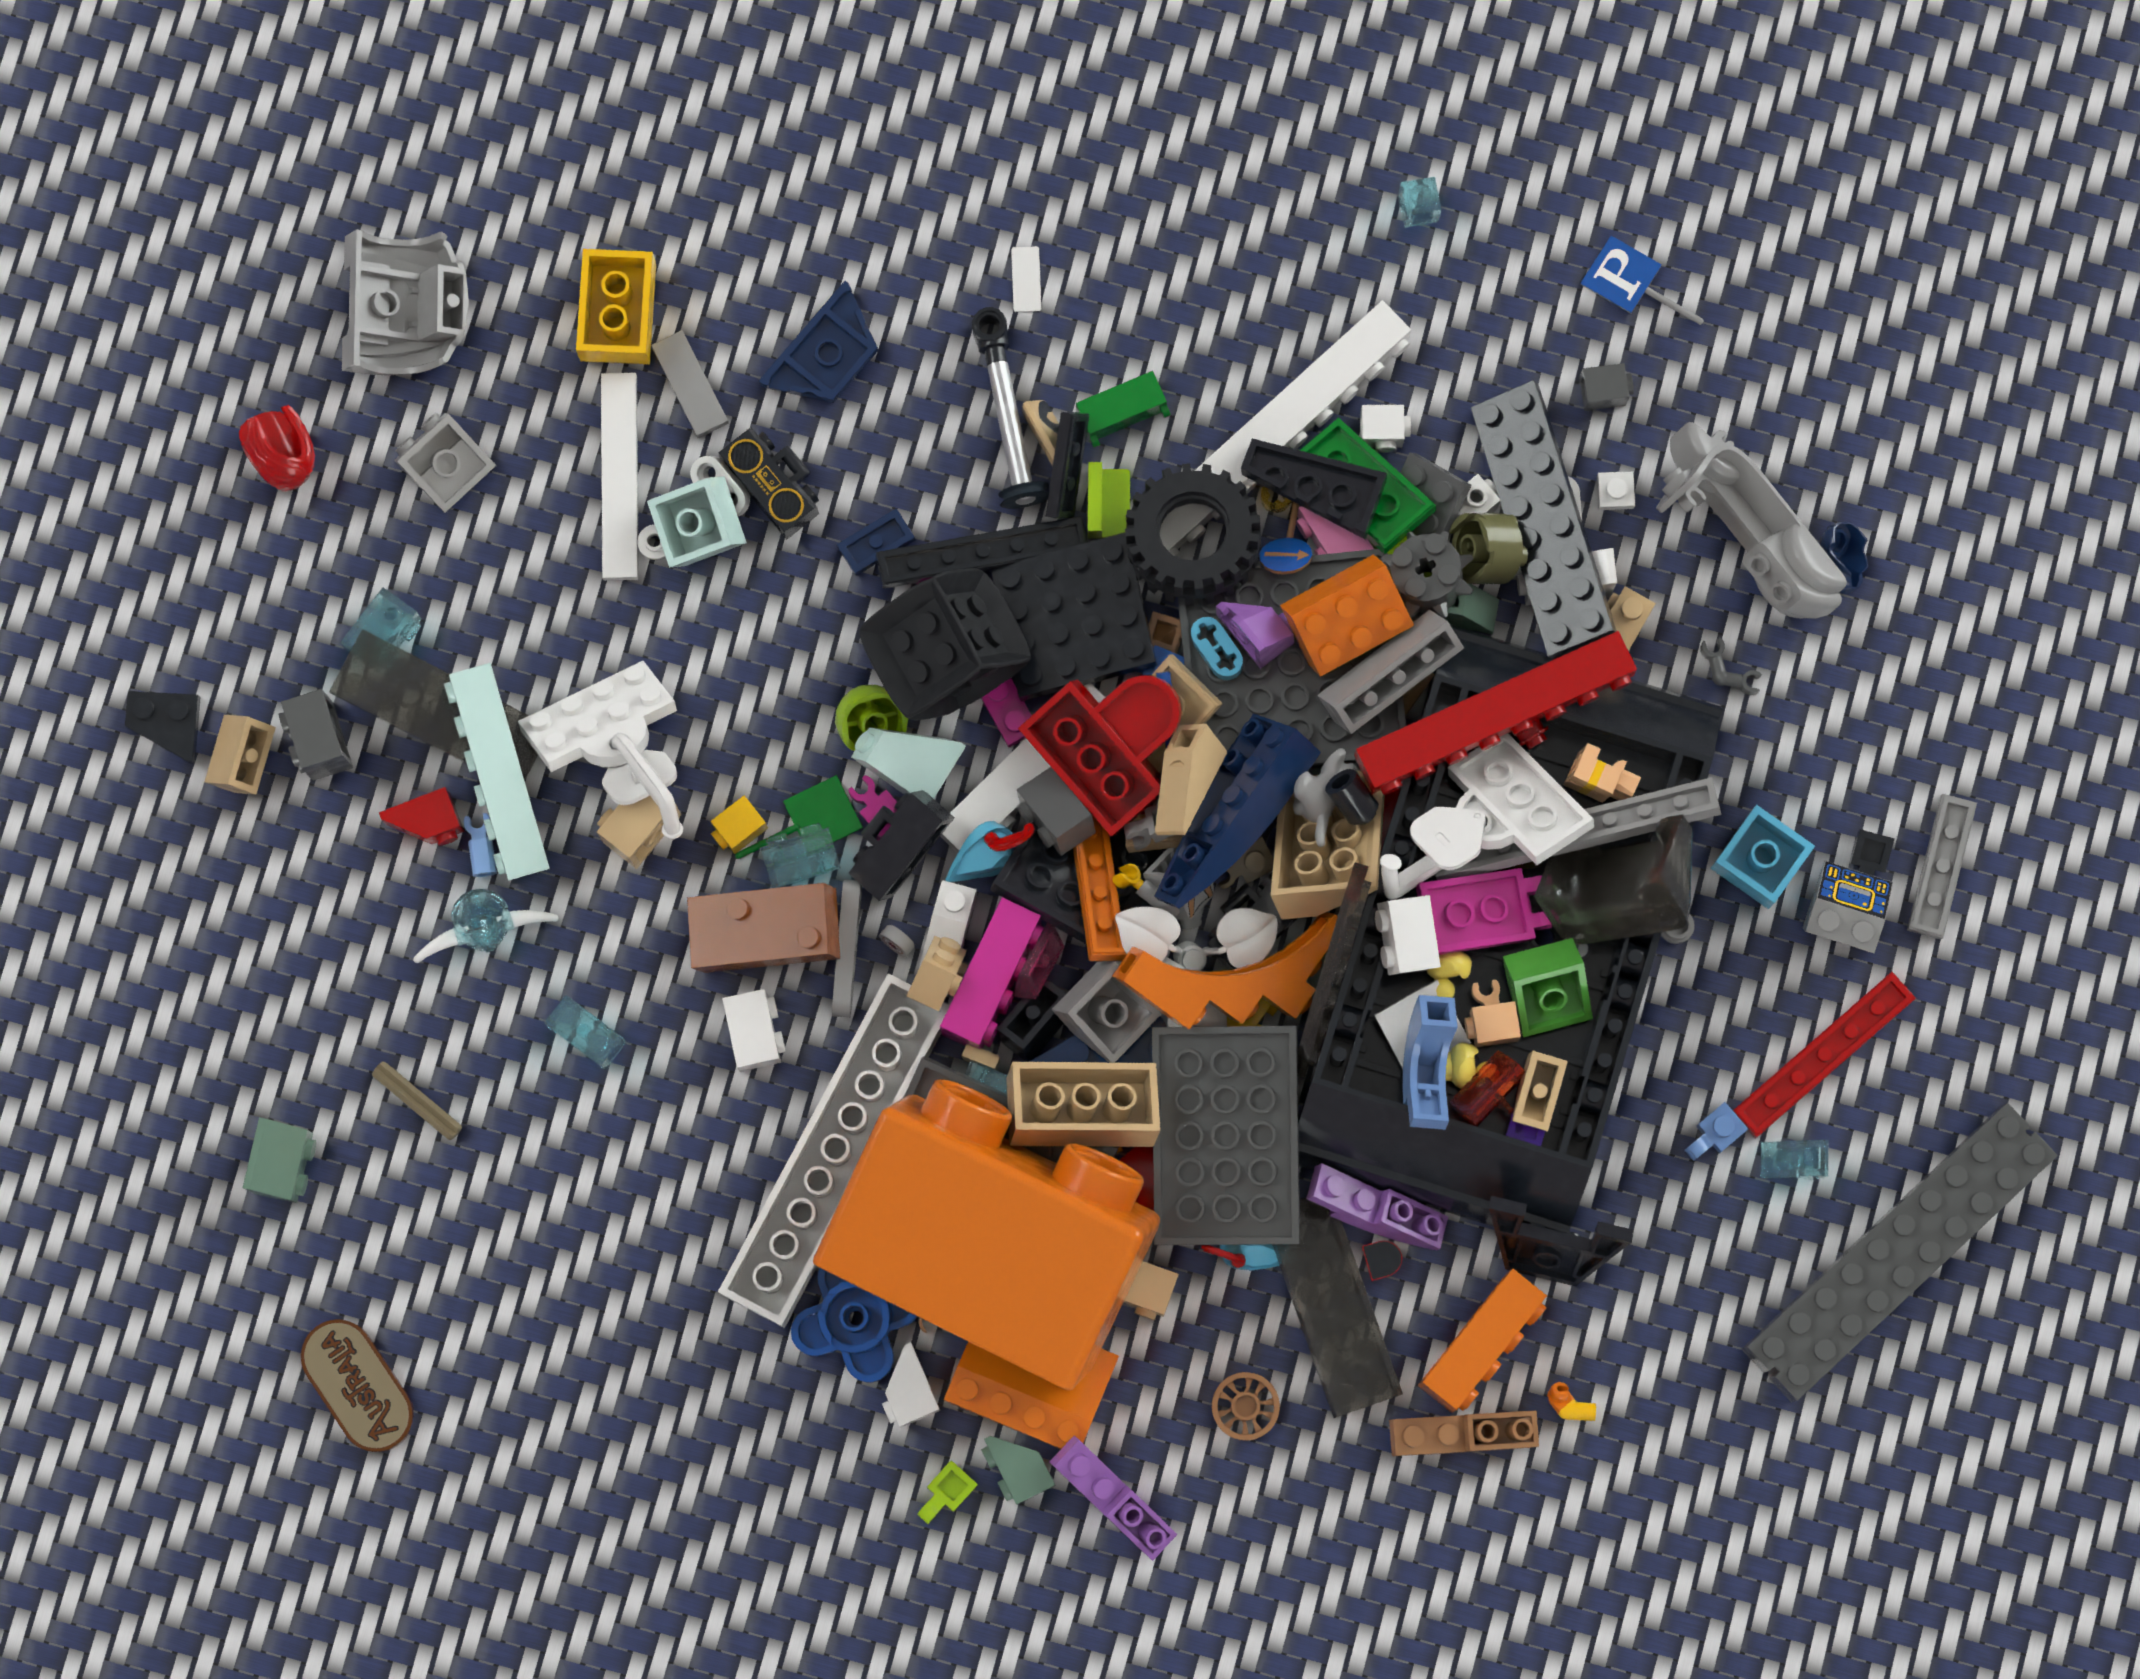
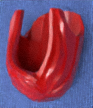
M289 405L281 407L283 413L280 411H270L247 419L240 426L239 439L243 451L253 467L268 484L285 492L295 490L305 483L312 474L315 463L313 442L298 413Z

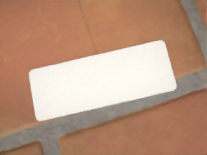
M1013 247L1011 252L1014 311H1040L1039 247Z

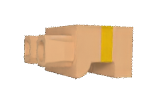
M1589 743L1577 753L1563 784L1564 786L1602 803L1609 797L1616 800L1633 797L1641 777L1624 770L1627 761H1618L1613 766L1597 759L1601 749Z

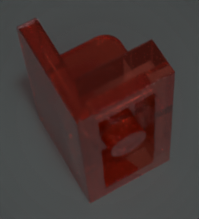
M1498 1050L1449 1103L1467 1124L1476 1127L1480 1125L1496 1106L1512 1115L1514 1109L1505 1100V1097L1520 1082L1525 1071L1519 1063Z

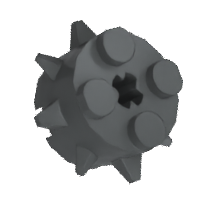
M1443 531L1440 535L1432 533L1418 536L1408 532L1407 540L1401 543L1394 550L1393 554L1383 555L1381 561L1390 568L1392 579L1411 618L1418 612L1424 614L1428 610L1438 613L1442 618L1448 617L1447 609L1456 602L1457 596L1471 595L1473 589L1463 580L1462 569L1473 560L1472 554L1459 555L1454 546L1449 542V532ZM1432 572V576L1425 578L1423 573Z

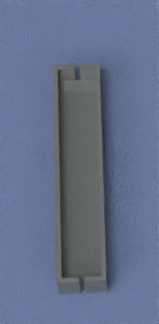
M2009 1103L2002 1105L1742 1348V1351L1763 1373L1769 1372L1774 1367L1779 1371L1774 1373L1769 1379L1791 1403L1798 1401L2058 1156L2036 1132L2028 1135L2026 1130L2030 1125Z

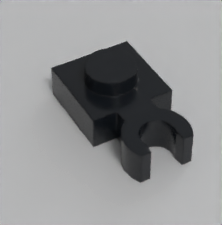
M1859 829L1849 863L1858 865V871L1874 876L1875 870L1885 873L1895 838Z

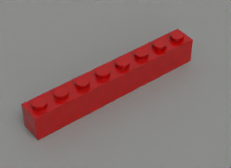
M1617 631L1365 744L1355 750L1354 757L1371 793L1374 794L1381 790L1382 794L1386 795L1403 786L1401 781L1411 776H1414L1416 780L1422 779L1436 771L1434 766L1447 761L1448 765H1453L1467 758V751L1480 746L1483 751L1500 743L1499 737L1512 731L1514 736L1532 729L1534 727L1533 721L1545 717L1547 721L1553 720L1567 712L1565 707L1578 702L1579 706L1591 703L1599 698L1598 692L1610 687L1612 692L1628 686L1632 683L1630 678L1636 673L1637 667L1620 632Z

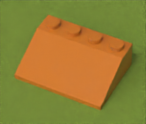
M968 1342L946 1392L944 1401L1053 1447L1062 1449L1073 1436H1076L1084 1443L1119 1356L1101 1349L1093 1368L1073 1390H1065Z

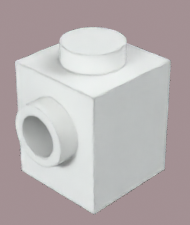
M1362 405L1360 411V437L1372 448H1375L1377 452L1389 453L1396 451V448H1402L1405 437H1410L1411 417L1404 416V405Z
M1479 474L1468 481L1472 486L1457 517L1464 513H1493L1497 510L1501 499L1498 497L1495 484L1488 478L1483 480Z

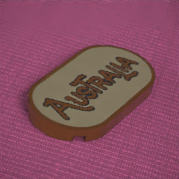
M329 1320L316 1326L307 1335L302 1345V1368L344 1434L354 1445L366 1451H388L400 1445L407 1438L411 1430L414 1417L413 1403L369 1335L360 1326L346 1320Z

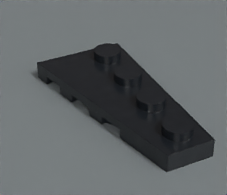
M1253 438L1241 466L1243 476L1365 540L1387 481V473Z

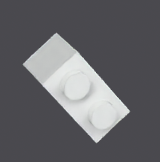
M1430 895L1377 903L1378 910L1375 912V923L1377 930L1382 932L1384 946L1381 947L1380 954L1382 964L1388 970V975L1441 967Z
M765 989L722 998L736 1066L739 1072L781 1063L780 1053L786 1052L782 1032H775L772 1021L773 1018H778L775 998H768Z

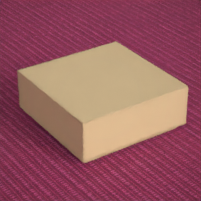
M966 1044L962 1054L963 1060L996 1073L1000 1064L999 1055Z

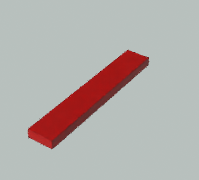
M1893 972L1889 973L1738 1105L1733 1112L1756 1139L1914 1001L1916 997Z

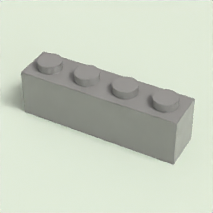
M1428 610L1413 622V627L1394 636L1319 693L1317 696L1333 721L1350 734L1354 733L1463 650L1462 643L1447 620Z

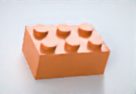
M1374 554L1280 605L1308 665L1320 677L1414 626L1386 565Z

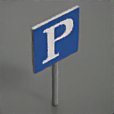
M1610 236L1580 285L1630 314L1643 294L1646 293L1695 323L1701 325L1704 322L1701 317L1648 287L1662 264L1613 236Z

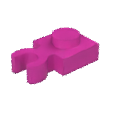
M867 775L862 777L864 783L868 786V791L865 794L856 793L852 787L848 789L850 797L855 802L866 805L859 813L868 824L882 806H886L894 813L897 811L894 808L897 801L887 789L878 796L873 780ZM887 823L878 835L882 837L891 825Z

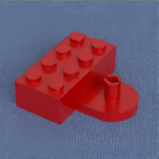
M1140 675L1127 679L1100 703L1077 679L1067 683L1019 726L1018 729L1109 835L1114 836L1120 833L1125 825L1132 822L1144 809L1148 808L1159 798L1161 774L1147 758L1175 733L1181 720L1182 708L1179 696L1168 682L1156 676Z

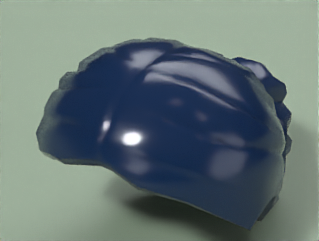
M1837 522L1828 526L1820 538V546L1846 578L1847 584L1840 591L1842 594H1848L1858 589L1863 582L1862 573L1868 568L1867 557L1864 552L1868 539L1851 522Z

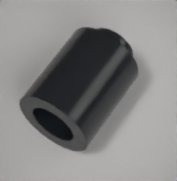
M1354 769L1343 770L1328 781L1325 791L1349 824L1365 825L1373 820L1379 803Z

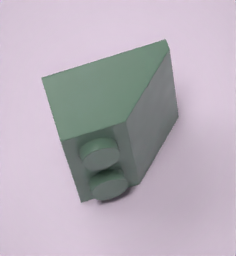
M259 1117L242 1188L256 1195L297 1203L299 1195L304 1196L307 1188L308 1175L304 1174L307 1160L312 1161L316 1150V1140L312 1139L313 1133L303 1128Z

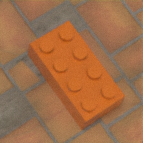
M1512 1268L1505 1274L1421 1380L1418 1387L1451 1413L1458 1408L1462 1411L1466 1410L1479 1394L1474 1389L1480 1380L1485 1383L1489 1381L1502 1365L1497 1361L1498 1357L1503 1351L1508 1355L1522 1340L1524 1335L1519 1332L1525 1323L1529 1326L1534 1324L1547 1307L1542 1302L1547 1295Z

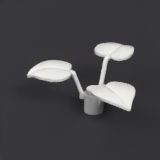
M1135 907L1115 915L1121 944L1126 954H1128L1132 947H1136L1163 961L1168 950L1174 952L1173 958L1176 963L1186 969L1201 971L1204 968L1207 955L1223 954L1227 952L1230 964L1236 968L1262 961L1274 945L1278 927L1277 918L1274 914L1264 913L1251 908H1236L1224 914L1217 925L1216 936L1223 946L1219 948H1200L1191 941H1184L1176 946L1172 944L1180 935V925L1171 913L1161 908ZM1208 1003L1202 1020L1198 1024L1192 1025V1027H1226L1227 1016ZM1167 1017L1168 1027H1182Z

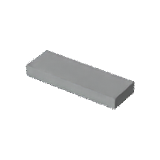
M683 330L652 344L651 347L697 438L729 424Z

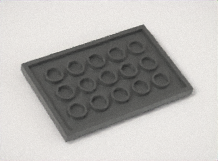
M1297 1026L1191 1027L1190 1030L1184 1027H1152V1063H1156L1160 1117V1133L1153 1146L1154 1211L1160 1217V1225L1154 1236V1245L1300 1244Z

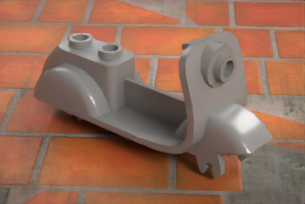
M1693 422L1686 423L1670 439V452L1677 469L1663 480L1666 483V486L1662 489L1664 496L1656 509L1663 513L1678 500L1682 509L1689 512L1693 507H1698L1705 501L1747 551L1743 556L1744 566L1754 577L1759 591L1771 606L1782 614L1798 619H1816L1829 615L1842 602L1839 592L1847 584L1843 573L1758 466L1744 452L1735 447L1734 442H1724L1722 440L1726 435L1725 431L1719 430L1710 437L1697 424Z

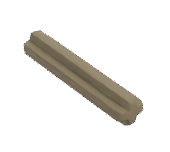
M382 1061L374 1069L372 1076L444 1137L452 1140L459 1134L462 1126L388 1063Z

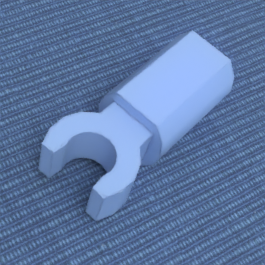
M483 813L484 820L490 819L487 813ZM465 816L463 821L464 827L472 837L468 841L473 877L497 874L493 856V841H489L485 825L483 824L480 828H473L471 818Z

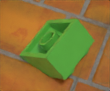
M1573 938L1503 956L1507 984L1512 1001H1515L1518 1022L1523 1037L1593 1019L1584 962Z

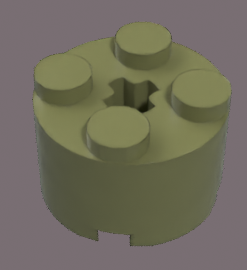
M1464 513L1456 518L1450 528L1449 533L1454 534L1452 545L1458 554H1472L1473 560L1462 569L1463 580L1467 584H1506L1515 577L1519 568L1527 562L1528 552L1526 547L1523 546L1518 521L1514 515Z

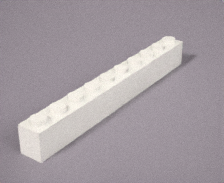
M1382 300L1195 471H1202L1203 464L1211 465L1212 473L1220 475L1225 470L1230 473L1232 482L1237 484L1241 481L1246 486V494H1248L1257 483L1242 475L1241 466L1251 439L1292 449L1300 447L1308 438L1307 431L1315 424L1318 427L1324 425L1333 416L1334 412L1332 409L1340 401L1343 404L1348 403L1359 392L1357 386L1367 378L1369 381H1372L1384 369L1385 366L1382 363L1391 355L1397 358L1408 348L1410 343L1407 340H1409L1411 329ZM1187 504L1177 507L1167 514L1161 525L1160 537L1162 543L1172 555L1178 557L1180 555L1178 549L1186 541H1189L1191 544L1194 543L1206 531L1204 525L1213 517L1219 520L1221 516L1216 510L1202 504Z

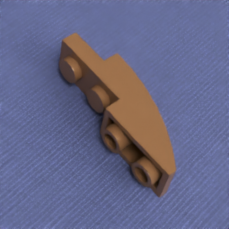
M1536 1410L1389 1420L1392 1456L1539 1447Z

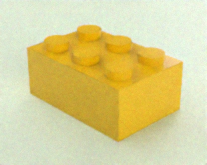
M583 249L576 352L580 361L650 365L656 261L653 252Z

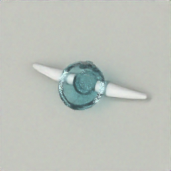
M486 889L471 890L461 895L454 903L451 912L453 929L444 932L429 942L416 954L413 961L419 963L440 950L464 944L479 951L492 952L504 939L507 931L535 922H556L559 917L553 913L536 910L509 912L508 905L504 899L495 892Z

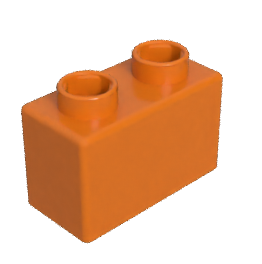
M945 1079L935 1080L926 1099L915 1094L908 1095L881 1111L813 1257V1263L817 1267L1065 1390H1073L1093 1368L1160 1225V1217L1155 1211L1135 1202L1144 1184L1143 1177L1136 1170L1112 1156L1076 1143L1065 1145L1057 1163L1022 1146H1010L1009 1140L1004 1138L1012 1121V1113L1005 1106L985 1094L962 1084Z

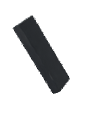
M1061 412L1046 517L1059 519L1073 518L1075 516L1089 414L1081 412Z

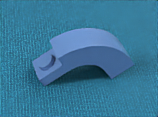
M1419 995L1413 1008L1406 1037L1403 1061V1104L1408 1105L1410 1127L1446 1130L1449 1123L1446 1096V1064L1449 1048L1458 1028L1455 998Z

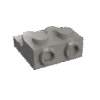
M435 413L421 426L425 432L414 441L412 437H409L395 450L399 456L394 461L446 513L487 475L496 464L448 413H444L441 417Z

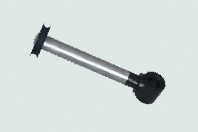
M985 307L980 309L973 317V336L979 353L985 354L1012 486L1000 491L998 496L1004 498V501L1000 504L1002 508H1025L1046 501L1049 492H1045V489L1048 488L1049 484L1042 481H1032L1005 352L1009 348L1007 320L999 309ZM986 324H995L999 327L998 331L994 334L987 335L981 331L982 327Z

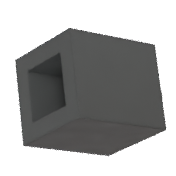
M1624 363L1583 368L1579 380L1584 411L1626 406L1629 395L1634 393L1632 374H1626Z

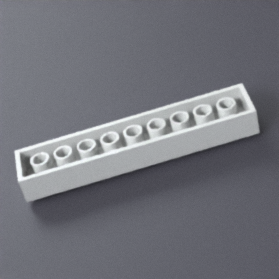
M889 973L718 1290V1293L783 1328L786 1327L817 1268L813 1263V1257L881 1111L905 1097L923 1056H930L941 1035L940 1025L950 1006L943 1002L940 1010L937 1011L907 997L906 995L911 985Z

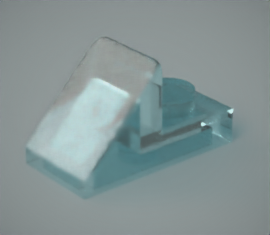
M1828 1140L1761 1142V1178L1818 1180L1828 1177Z

